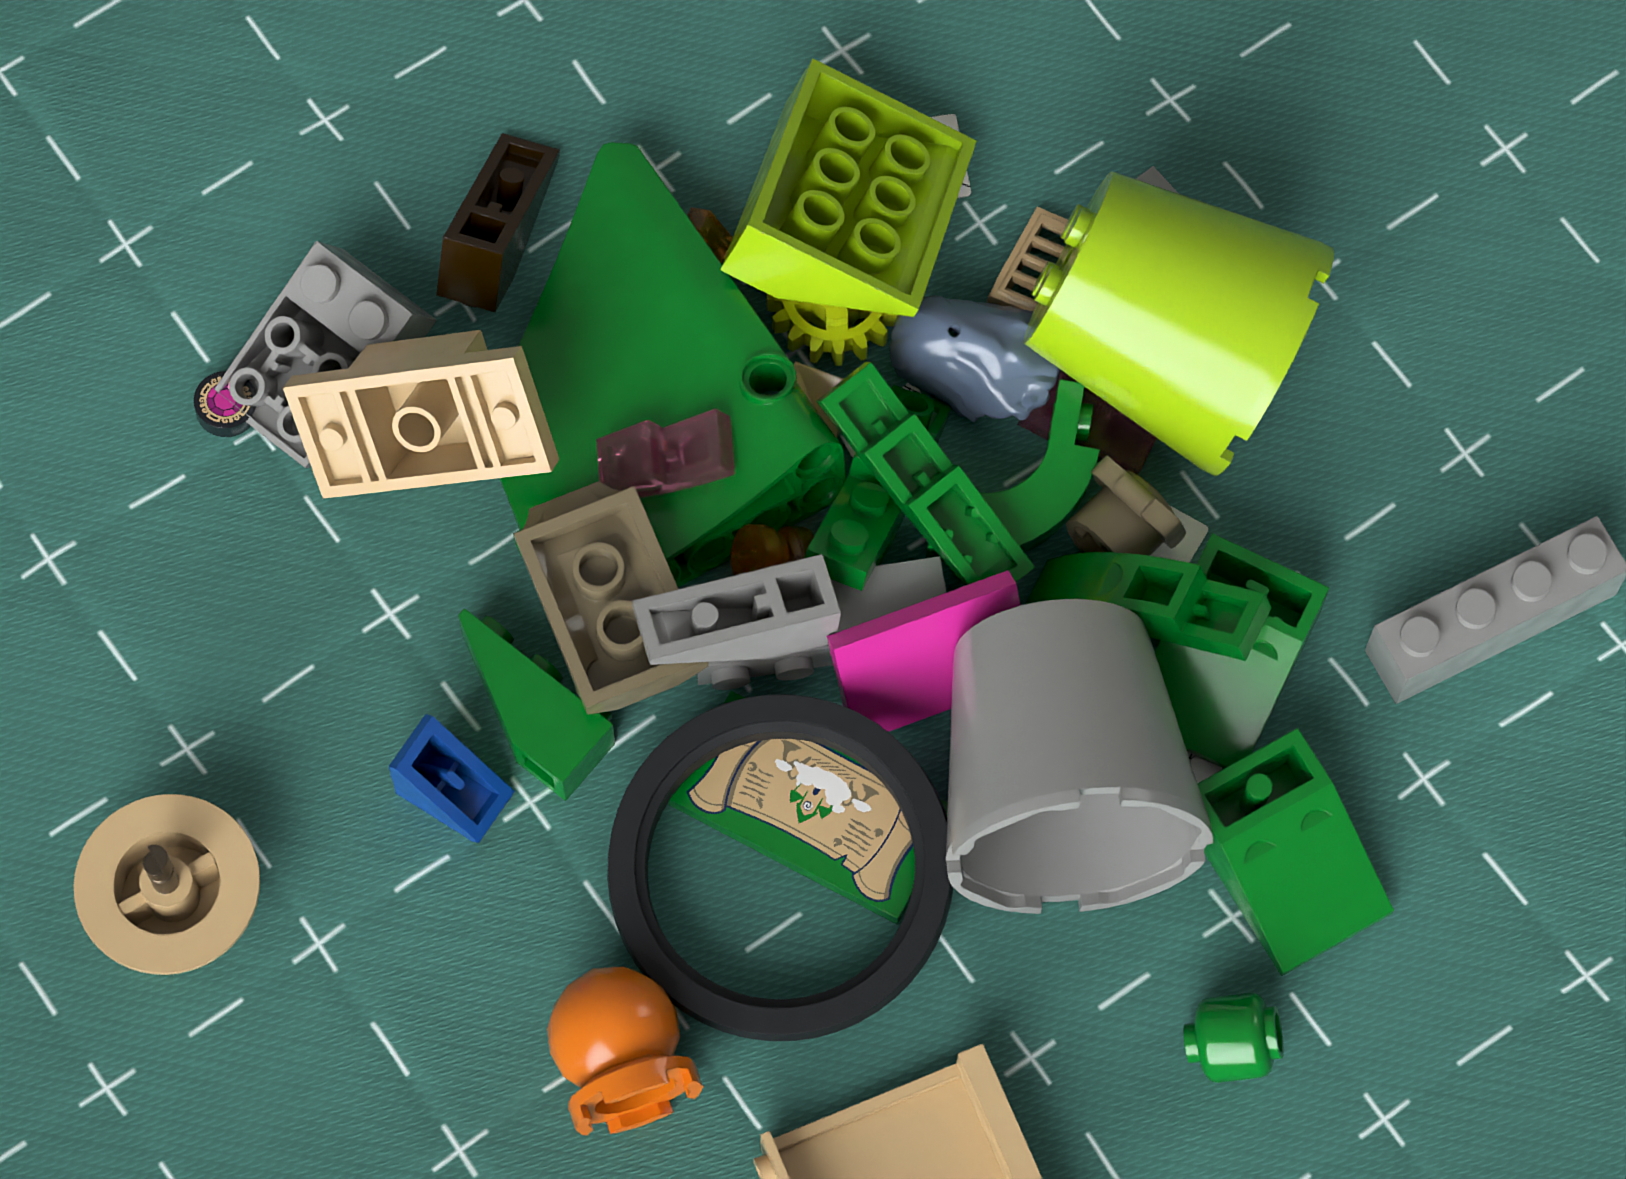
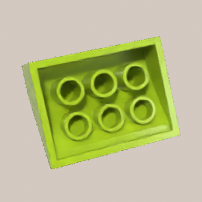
M812 58L784 105L720 271L778 299L914 317L924 297L977 141Z

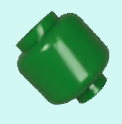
M1255 993L1203 999L1197 1006L1195 1023H1187L1183 1027L1184 1046L1188 1062H1200L1205 1076L1212 1082L1221 1083L1265 1077L1271 1072L1274 1059H1282L1284 1055L1282 1027L1277 1007H1267L1263 998Z

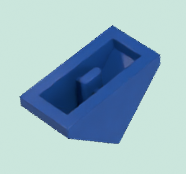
M428 714L424 715L388 766L397 795L476 843L481 841L515 792L437 719Z

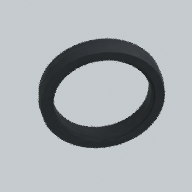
M763 695L725 703L698 715L667 736L639 767L624 793L613 824L608 851L607 880L616 926L626 949L642 974L662 987L674 1006L707 1026L743 1038L764 1041H797L836 1033L863 1021L894 1000L924 967L939 941L946 924L953 895V886L948 879L946 865V812L935 787L913 755L893 735L874 721L854 710L830 701L799 695ZM769 739H796L825 745L846 754L866 767L884 784L901 809L910 831L915 855V876L909 906L899 929L884 951L867 968L843 984L822 993L793 999H765L736 993L717 985L698 973L675 951L663 934L653 910L648 883V861L655 828L663 810L681 784L694 771L721 753L740 745Z

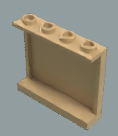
M983 1044L958 1053L956 1064L776 1138L772 1137L770 1131L760 1135L763 1155L753 1159L760 1179H1042Z

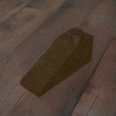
M501 134L443 236L437 296L461 302L469 307L496 312L517 272L558 163L560 149L508 134Z

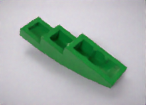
M871 362L863 363L816 400L898 507L965 586L1009 570L1013 579L1017 582L1035 568L961 467L952 464L916 414L907 411Z

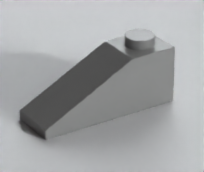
M822 554L633 600L632 602L650 665L772 659L829 645L827 636L837 633L841 610Z

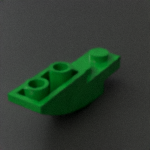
M893 385L892 391L907 411L916 414L938 444L951 411L950 406L930 399L920 392L910 391ZM856 453L852 460L849 475L808 546L805 558L822 554L831 580L862 591L875 566L881 565L905 514Z
M1087 552L1048 559L1025 603L1030 604L1059 599H1087L1112 603L1138 615L1145 623L1150 638L1242 661L1247 660L1272 608L1265 593L1207 580L1201 565L1155 556L1116 552Z

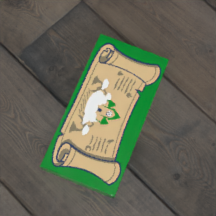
M730 691L724 704L744 699L745 697ZM769 739L740 745L721 753L694 771L669 800L671 807L896 925L910 902L915 876V855L910 831L903 813L891 793L871 771L838 750L818 743L796 739ZM940 799L947 816L948 803Z

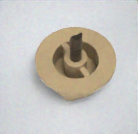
M178 794L146 797L123 806L112 813L94 830L87 840L78 859L74 876L76 910L84 930L92 942L105 955L118 964L138 972L156 975L188 972L200 968L223 955L238 941L247 929L257 907L260 892L258 859L242 827L234 818L216 805L196 797Z

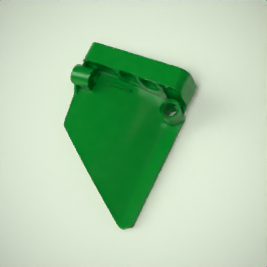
M609 142L603 144L598 151L555 264L518 345L523 348L560 460L552 472L499 479L519 529L516 532L524 528L529 508L598 481L622 491L635 486L676 585L680 587L832 504L846 480L844 453L840 442L797 383L796 370L793 363L785 355L732 278L720 271L722 264L639 147L632 143ZM769 390L779 391L773 395H761V393Z

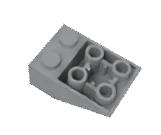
M316 241L214 390L219 393L229 383L230 394L237 403L246 406H256L252 417L246 414L249 417L246 423L303 467L309 468L311 465L283 390V386L291 376L347 369L366 345L426 337L437 320L344 249ZM247 379L252 383L256 391V395L250 399L246 398L243 393V386Z

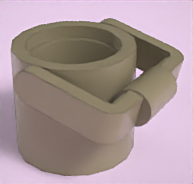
M1107 455L1091 471L1096 483L1102 489L1066 523L1067 531L1081 553L1116 552L1150 556L1163 543L1170 549H1173L1186 535V530L1181 521L1175 516L1172 508L1163 496L1142 477L1129 470H1124Z

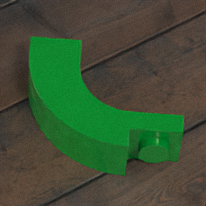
M1059 380L1055 394L1046 454L1036 471L1025 481L1010 489L990 493L979 492L1024 553L1044 543L1070 519L1087 491L1092 478L1091 471L1097 464L1100 449L1075 445V440L1087 442L1093 412V404L1082 402L1084 386L1079 382ZM928 543L926 558L939 557Z

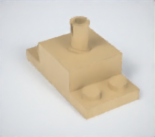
M481 330L366 345L347 369L293 375L283 386L286 399L323 499L552 472L560 460L522 346L488 350Z

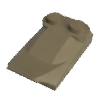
M598 481L529 508L525 526L521 531L514 533V538L587 715L618 710L676 687L709 666L708 662L650 665L632 602L633 600L678 590V587L635 486L622 491Z

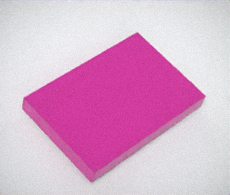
M1009 570L827 636L843 706L869 718L887 732L952 709L954 649L960 638L982 620L1002 611L1021 606L1017 585Z

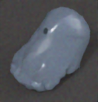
M932 295L930 297H923L920 308L914 317L898 315L891 333L892 341L889 344L890 358L897 376L905 379L910 385L925 391L931 397L944 401L959 417H966L972 422H975L978 417H984L985 415L996 419L1014 416L1018 420H1025L1034 409L1041 408L1047 403L1050 398L1049 391L1055 386L1060 374L1058 367L1023 343L1026 329L1034 311L1018 309L1013 306H1000L994 303L945 299L942 296ZM948 330L953 331L955 337L950 336Z

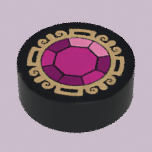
M221 371L209 375L198 385L194 394V407L198 422L207 432L219 437H233L244 433L251 427L246 421L249 419V416H253L256 406H246L237 403L230 394L229 383L219 393L214 390L226 372ZM247 379L243 386V393L246 398L250 399L256 395V391L252 383Z

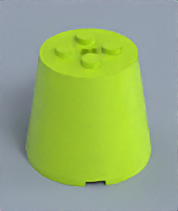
M1111 171L1104 178L1087 207L1080 204L1076 205L1060 237L1064 239L1066 245L1057 263L1054 264L1048 261L1039 275L1031 293L1035 297L1034 300L1038 303L1029 321L1023 343L1198 468L1213 476H1218L1230 465L1234 456V452L1226 449L1235 435L1246 441L1249 439L1290 368L1319 306V303L1308 298L1314 280L1324 284L1330 276L1334 261V249L1320 241Z

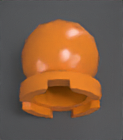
M626 967L593 968L567 985L554 1003L547 1026L549 1050L562 1075L568 1081L581 1088L571 1096L568 1103L575 1129L581 1135H589L594 1130L592 1124L606 1122L610 1134L644 1126L674 1113L669 1100L683 1092H686L687 1098L695 1099L700 1095L703 1084L695 1062L690 1057L674 1055L680 1039L677 1010L665 990L652 979Z

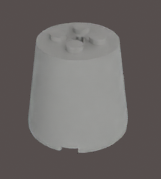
M1087 599L1040 601L1014 607L992 615L974 625L960 638L954 649L946 841L948 879L957 892L978 904L1010 912L1040 914L1042 910L1041 902L1078 900L1079 912L1114 907L1157 894L1183 881L1204 864V848L1207 844H1213L1211 824L1147 627L1138 615L1124 607L1103 601Z

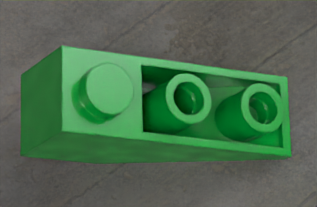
M464 608L458 614L463 639L516 763L566 801L615 745L613 724L609 722L612 719V714L607 711L587 715L581 698L577 697L560 683L563 677L549 661L538 654H533L529 659L511 645L514 641L512 635L499 622L487 615L479 620Z

